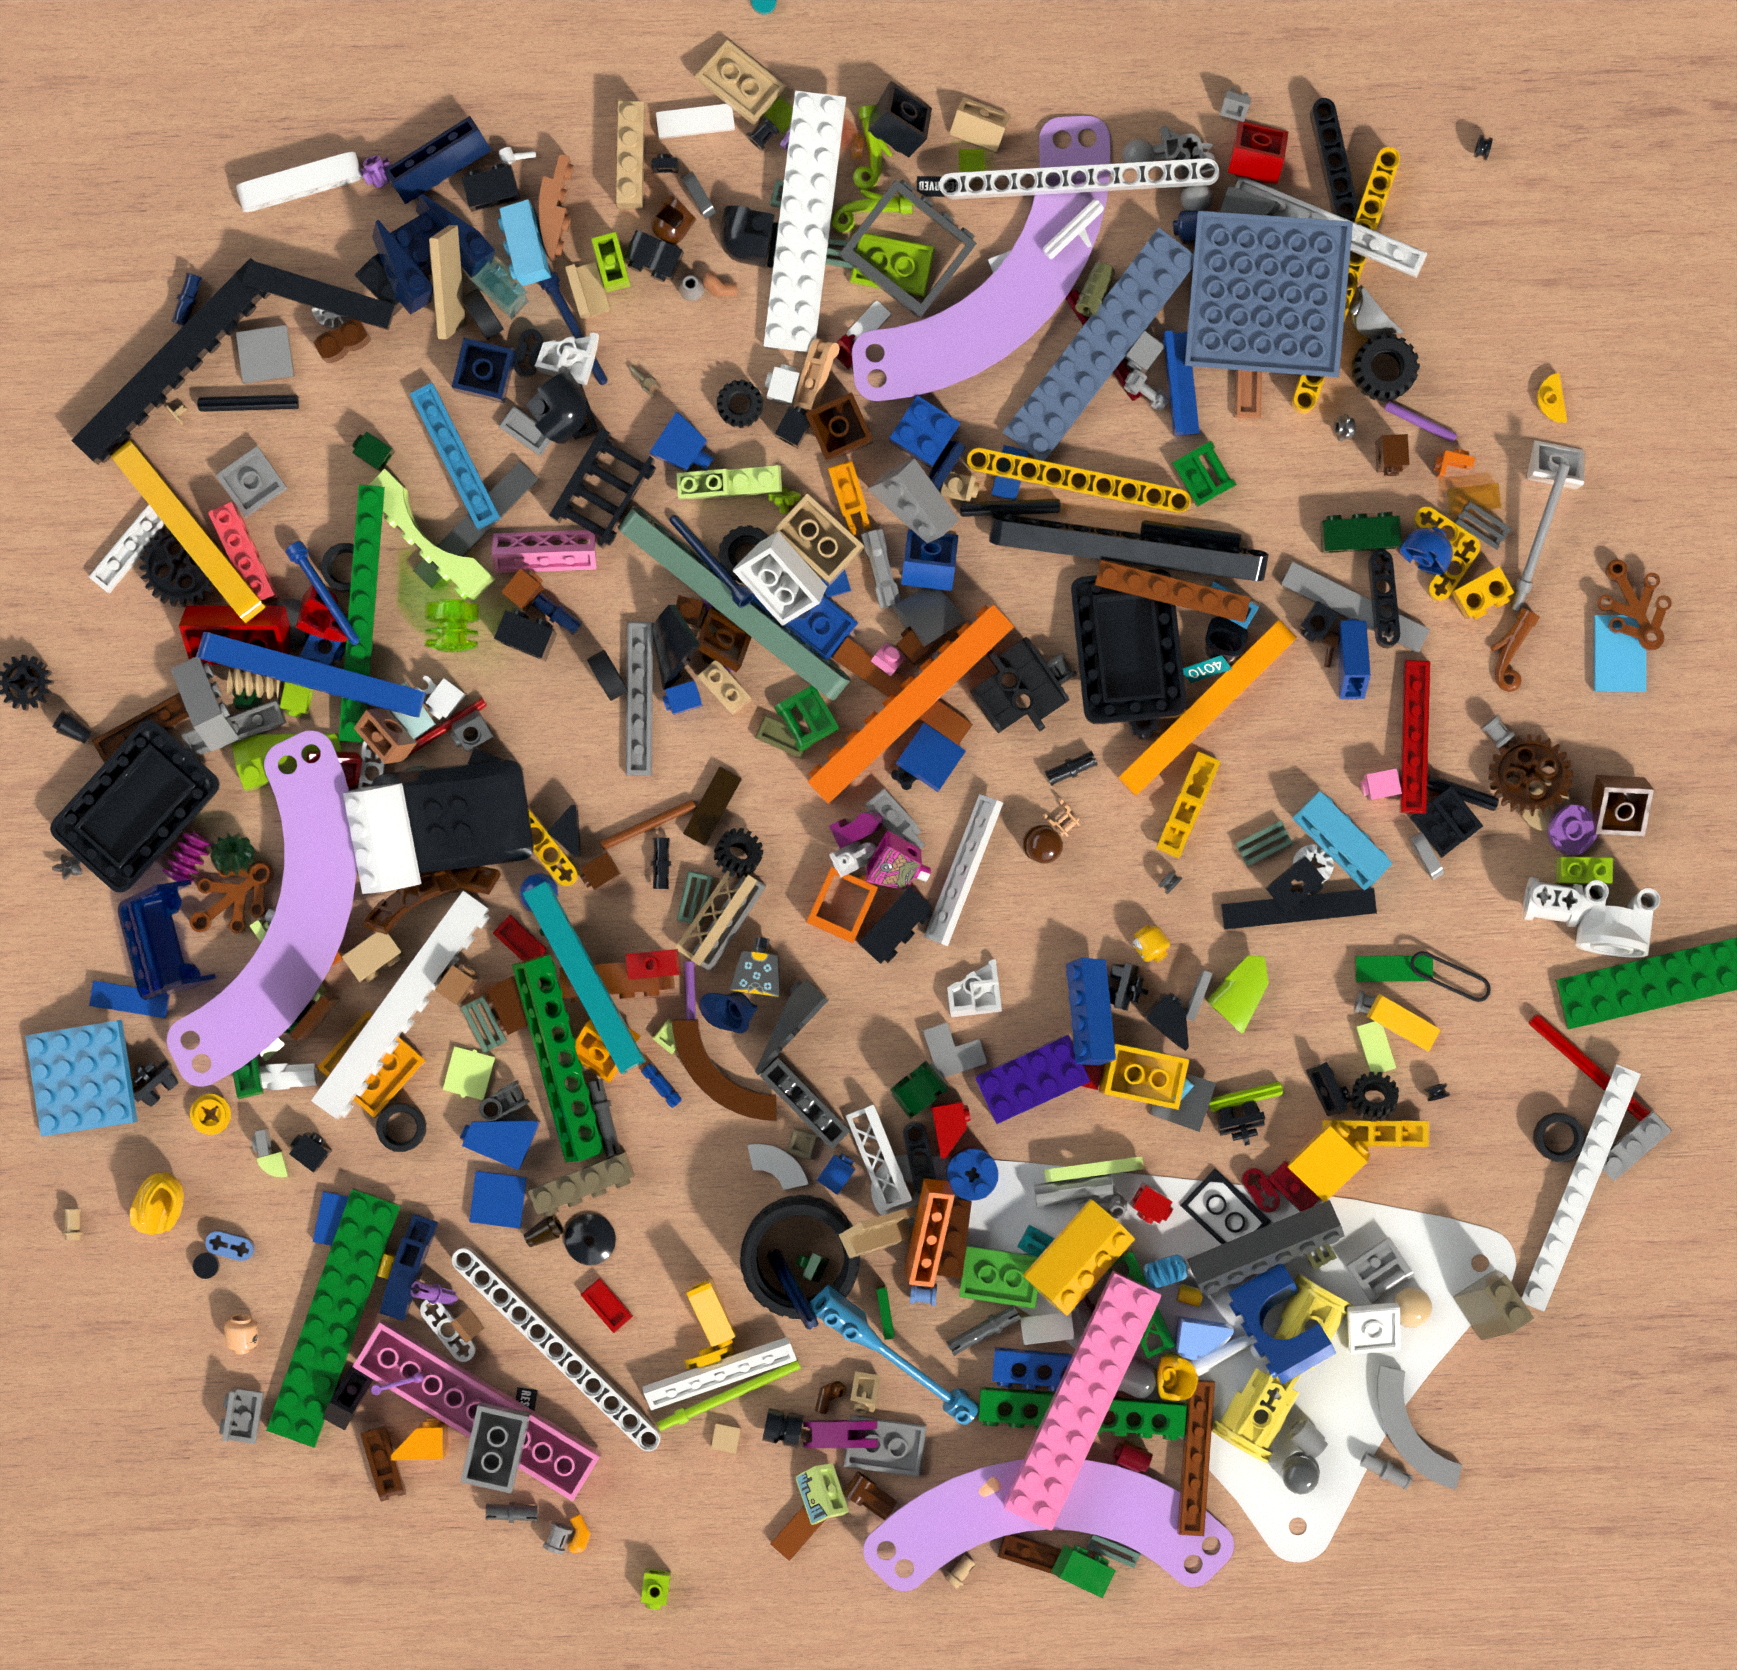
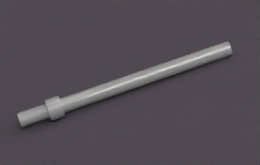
M1560 463L1522 577L1518 578L1515 586L1517 591L1511 606L1513 610L1520 611L1526 594L1530 593L1533 584L1531 579L1570 468L1568 464Z

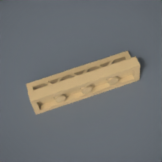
M727 870L675 949H678L680 953L701 966L757 883V880L750 875L747 877L743 875L745 880L739 889L730 890L728 884L730 871ZM726 884L727 891L720 892V890ZM736 892L734 897L731 899L730 893ZM727 894L728 906L725 910L715 911L713 901L716 896ZM711 905L712 912L706 913V911ZM722 913L719 919L717 920L716 914ZM713 915L715 925L711 931L701 933L700 920L702 917ZM697 926L698 933L691 935ZM702 935H707V937L703 941ZM699 936L700 947L694 955L683 948L688 938Z
M918 1205L862 1221L839 1234L849 1258L911 1239L912 1230L907 1220L916 1215Z

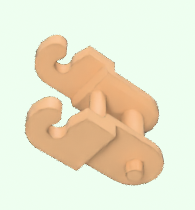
M1060 798L1058 801L1067 810L1066 813L1056 822H1053L1046 813L1042 816L1052 827L1056 825L1061 830V836L1064 834L1068 837L1067 832L1075 824L1080 826L1078 822L1080 819L1078 817L1074 818L1069 813L1071 808ZM1069 816L1072 821L1062 828L1060 823Z

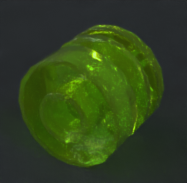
M440 599V602L425 603V620L436 623V628L426 629L425 634L434 635L436 639L424 640V647L433 648L441 652H464L470 649H478V642L467 640V637L479 636V632L467 629V624L479 622V604L466 603L465 600Z

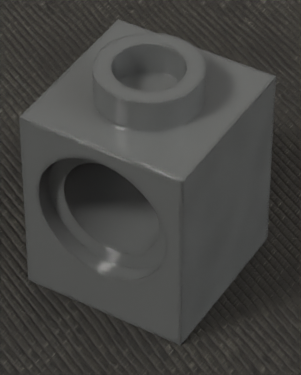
M478 709L451 724L454 731L450 734L457 747L462 745L466 752L493 737L490 728ZM468 727L476 728V733L472 736H465L463 734L464 730Z

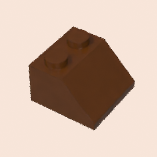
M852 392L805 413L826 460L849 454L873 443V438Z
M1596 775L1591 797L1595 834L1645 836L1654 794V788L1645 777Z

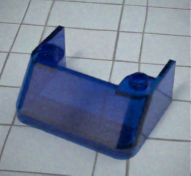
M191 880L157 884L119 903L118 917L137 991L144 1000L196 988L216 979L215 974L201 976L200 970L193 963L184 964L172 915L179 912L182 904L178 891L192 885Z

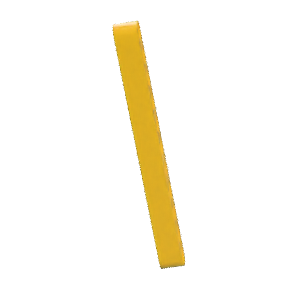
M1385 147L1381 149L1374 159L1358 206L1357 215L1353 220L1354 223L1374 231L1377 229L1400 162L1399 152L1395 148ZM1381 156H1390L1393 160V165L1385 166L1381 162ZM1373 180H1382L1384 182L1385 189H1375L1373 186ZM1372 203L1376 207V213H1367L1364 205ZM1360 254L1359 262L1350 261L1348 276L1351 278L1352 285L1347 287L1344 322L1367 258ZM1306 375L1299 376L1291 400L1294 411L1305 414L1313 409L1317 403L1325 379L1324 376H1318L1319 380L1316 383L1309 382ZM1298 396H1308L1310 406L1302 407L1298 403Z

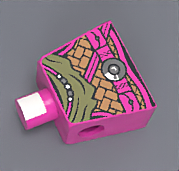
M886 831L866 865L867 882L903 890L909 887L913 878L926 882L931 873V867L922 864L921 849L890 831Z

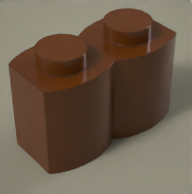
M351 319L341 324L336 331H328L316 338L314 344L321 358L326 363H333L344 358L349 351H356L365 347L371 341V337L362 322Z

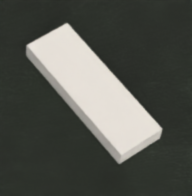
M727 104L656 112L659 139L735 130L733 109Z

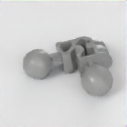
M1162 126L1160 129L1161 144L1151 145L1144 139H1134L1125 145L1122 154L1124 163L1153 162L1154 160L1161 159L1163 161L1177 160L1178 158L1180 160L1215 159L1214 154L1207 152V150L1213 147L1212 143H1201L1200 138L1194 134L1178 135L1169 130L1167 126ZM1186 144L1193 148L1191 155L1188 148H1184ZM1204 166L1200 174L1212 173L1215 170L1211 166ZM1185 167L1179 168L1180 178L1189 175V171ZM1207 185L1186 186L1182 189L1180 201L1185 210L1206 211L1212 203V193Z

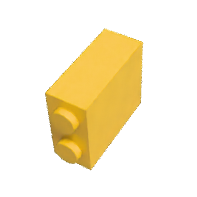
M1332 1119L1291 1158L1288 1168L1325 1202L1368 1162L1370 1153L1368 1147L1362 1141H1356L1350 1135V1130L1342 1122L1337 1123Z

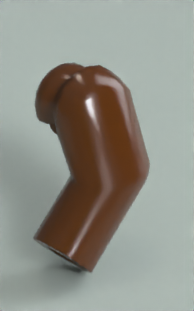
M833 1381L820 1388L814 1411L827 1414L829 1402L837 1397H843L846 1393V1387L842 1382Z

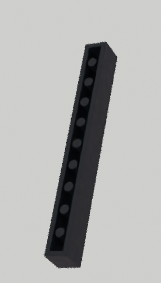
M249 260L71 440L94 463L99 465L100 462H107L111 458L110 455L114 453L112 450L118 444L123 445L132 435L130 432L136 426H142L149 419L150 416L148 414L154 407L159 408L166 402V395L172 389L177 390L185 382L184 377L190 371L194 372L202 365V359L208 352L210 354L215 352L221 345L220 340L226 334L229 336L234 333L239 327L238 322L244 316L249 317L256 310V304L262 298L266 299L271 295L242 285Z

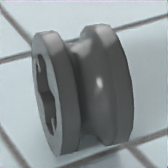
M1174 869L1158 884L1160 888H1165L1166 894L1170 893L1182 880L1181 876L1175 875L1176 871Z

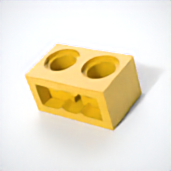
M1499 566L1458 588L1451 594L1464 618L1467 619L1472 616L1476 620L1488 613L1486 608L1495 604L1496 608L1508 603L1510 601L1508 596L1512 595L1514 591ZM1491 582L1499 584L1501 592L1498 596L1490 593L1489 585ZM1472 594L1478 598V606L1476 608L1468 606L1466 601L1468 595Z

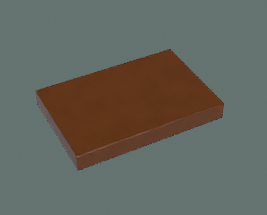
M335 994L321 995L290 1032V1036L296 1041L308 1039L341 999Z

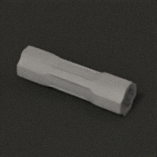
M883 529L861 534L865 553L870 560L876 583L875 592L880 609L893 607L901 602L897 584L893 580Z
M1110 1174L1062 1183L1034 1184L1037 1208L1053 1206L1061 1202L1084 1199L1098 1200L1113 1197Z

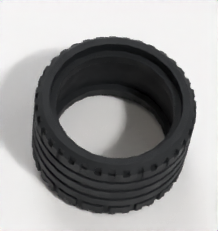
M810 1195L787 1196L763 1208L750 1223L740 1252L741 1272L749 1292L754 1295L753 1297L760 1305L768 1308L770 1312L782 1317L787 1316L790 1319H800L788 1295L780 1293L773 1288L760 1270L757 1254L761 1237L775 1222L794 1215H807L820 1219L829 1225L838 1237L839 1234L853 1227L847 1216L838 1207L822 1198ZM839 1237L843 1247L844 1263L839 1276L831 1287L846 1298L858 1276L860 1255L849 1258ZM816 1295L806 1297L809 1304Z

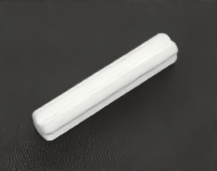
M1094 199L1043 247V253L1048 258L1053 259L1103 211V205Z

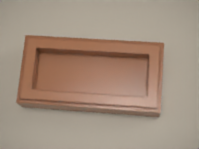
M1236 370L1235 418L1260 419L1262 372Z

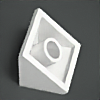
M1534 440L1526 479L1553 485L1560 463L1570 465L1563 487L1578 489L1584 484L1585 450Z

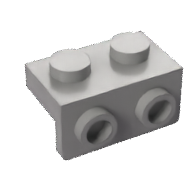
M234 1387L230 1390V1393L225 1394L223 1408L227 1409L226 1418L221 1419L219 1434H223L222 1441L228 1442L232 1440L251 1444L257 1443L265 1392Z

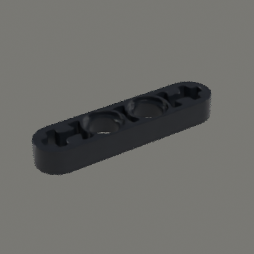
M1379 549L1373 552L1368 559V572L1375 639L1380 647L1388 649L1396 645L1401 633L1393 558L1388 551ZM1378 557H1381V560L1386 561V563L1382 567V574L1376 576L1375 574L1380 572V565L1375 563ZM1380 580L1386 581L1389 584V591L1386 593L1380 592L1376 587V583ZM1381 605H1387L1391 608L1392 615L1390 617L1380 615L1379 607ZM1393 622V624L1388 626V633L1394 636L1389 642L1382 635L1386 632V624Z

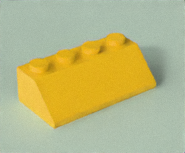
M1090 1199L1022 1276L1053 1307L1068 1316L1135 1238L1116 1219Z

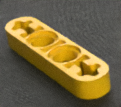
M529 809L530 819L534 820V823H531V828L537 827L542 832L541 839L538 842H533V852L560 885H573L578 879L576 867ZM549 847L555 848L558 852V857L554 862H547L544 859L543 853ZM562 858L566 861V863L561 864L563 868L573 871L571 881L567 879L562 881L560 879L562 872L559 868H556L555 871L551 868L559 864Z

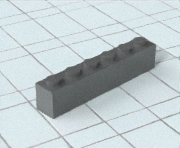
M1330 1200L1193 1256L1187 1259L1203 1296L1216 1293L1222 1287L1229 1284L1240 1283L1244 1278L1253 1274H1262L1268 1268L1277 1264H1286L1292 1258L1301 1254H1310L1316 1248L1325 1244H1334L1340 1238L1345 1237L1336 1212Z

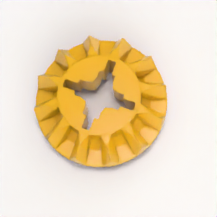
M206 1094L200 1096L192 1104L190 1119L195 1129L206 1135L218 1134L227 1128L231 1120V1107L225 1098L216 1094ZM218 1106L215 1115L219 1121L210 1119L204 1123L207 1116L204 1108L211 1110Z

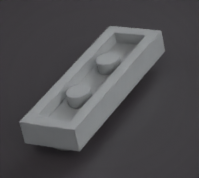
M1653 1110L1611 1147L1602 1170L1615 1181L1672 1131L1671 1128Z

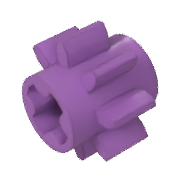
M373 155L363 162L364 168L360 172L367 185L373 183L374 187H382L390 182L384 171L391 166L387 157L381 159L379 155Z

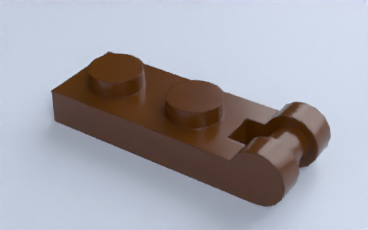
M387 1426L361 1432L360 1435L380 1501L389 1500V1497L398 1495V1497L406 1495V1488L397 1460H391L394 1450ZM392 1478L394 1485L386 1487L384 1480Z

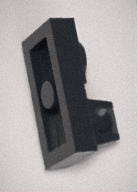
M1327 1062L1312 1066L1306 1070L1327 1116L1338 1114L1348 1109L1346 1104L1351 1101L1349 1091L1346 1086L1337 1087L1338 1084L1334 1078V1073Z

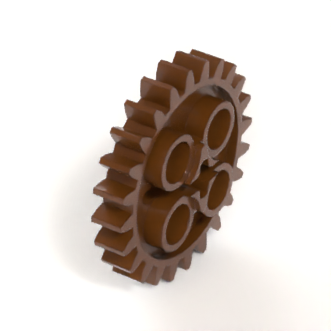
M1530 734L1527 735L1526 741H1522L1521 737L1517 736L1516 744L1509 740L1507 741L1508 749L1501 746L1499 748L1500 755H1493L1495 763H1490L1489 770L1493 772L1488 775V780L1493 781L1490 783V789L1497 790L1494 794L1495 799L1503 797L1501 801L1502 806L1508 803L1511 804L1510 812H1513L1518 807L1520 808V815H1523L1525 810H1529L1530 815L1534 816L1535 809H1538L1543 815L1546 806L1553 811L1554 801L1562 804L1563 799L1561 795L1568 796L1569 790L1566 787L1572 786V780L1568 778L1573 777V770L1568 769L1571 767V761H1564L1567 757L1566 751L1558 753L1560 749L1559 744L1553 747L1550 746V738L1543 743L1541 742V735H1538L1536 741H1532ZM1522 755H1527L1532 760L1524 763L1518 758ZM1549 766L1555 771L1551 774H1546L1541 769ZM1531 772L1535 773V775H1532L1530 778L1526 777V775H1530ZM1514 776L1520 781L1516 784H1511L1507 782V778ZM1532 788H1540L1543 792L1540 795H1533L1530 793V790Z

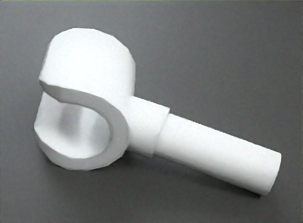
M506 147L499 151V157L502 163L510 165L516 160L535 158L536 152L513 154L511 147Z

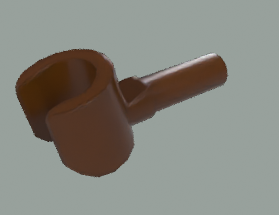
M1328 630L1322 640L1323 643L1329 645L1324 667L1329 668L1333 651L1339 641V636Z

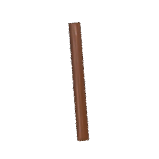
M693 799L603 839L600 841L603 850H606L688 813L697 807Z

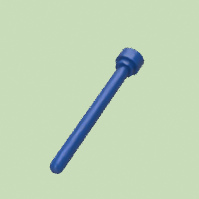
M297 541L291 544L285 550L290 561L300 565L350 643L353 645L358 644L359 636L307 559L308 549L304 543Z

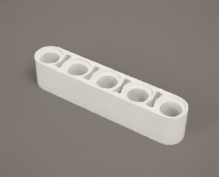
M347 152L240 183L236 186L242 211L252 212L361 180L363 176L360 172L361 169L356 152Z

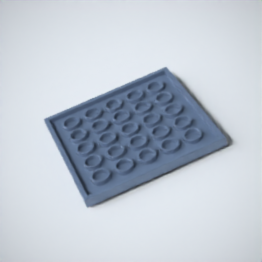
M1198 211L1185 366L1339 378L1353 222Z

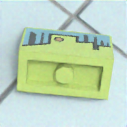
M833 1463L814 1466L796 1476V1481L812 1525L827 1518L841 1516L849 1512Z

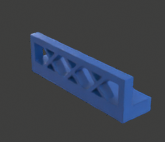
M1172 330L1165 331L1162 337L1163 345L1165 346L1164 355L1173 436L1199 434L1193 367L1185 366L1188 332L1173 333Z

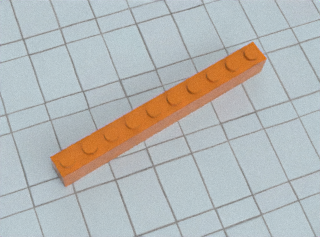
M985 604L975 614L978 619L972 625L966 622L956 632L959 637L953 643L948 640L938 649L941 654L934 661L929 658L919 667L922 673L916 678L911 675L900 685L904 689L900 694L896 696L892 693L882 703L885 708L879 714L874 710L864 720L867 725L860 732L855 728L845 738L848 743L842 749L838 746L826 756L829 761L823 767L818 764L808 773L811 778L807 782L828 804L1015 627L994 604L990 608Z

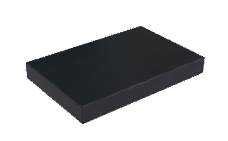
M1215 1168L1180 1205L1221 1245L1227 1242L1188 1207L1189 1203L1209 1182L1225 1184L1261 1222L1256 1230L1267 1226L1271 1222L1268 1217ZM1213 1194L1207 1199L1206 1208L1211 1214L1220 1215L1226 1210L1227 1203L1223 1196ZM1214 1197H1219L1224 1202L1223 1209L1219 1212H1213L1209 1208V1201ZM1231 1212L1225 1218V1226L1231 1232H1240L1245 1227V1218L1239 1212ZM1239 1215L1242 1218V1226L1239 1229L1234 1230L1228 1226L1227 1221L1230 1216Z

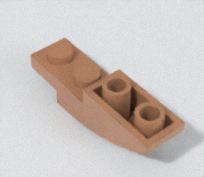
M562 154L558 156L553 178L543 176L539 197L541 234L548 256L553 262H556L557 255L562 256L565 241H561L563 232H568L571 222L567 209L560 207V204H565L568 190L564 189L566 179L571 180L574 165L571 164L569 156Z

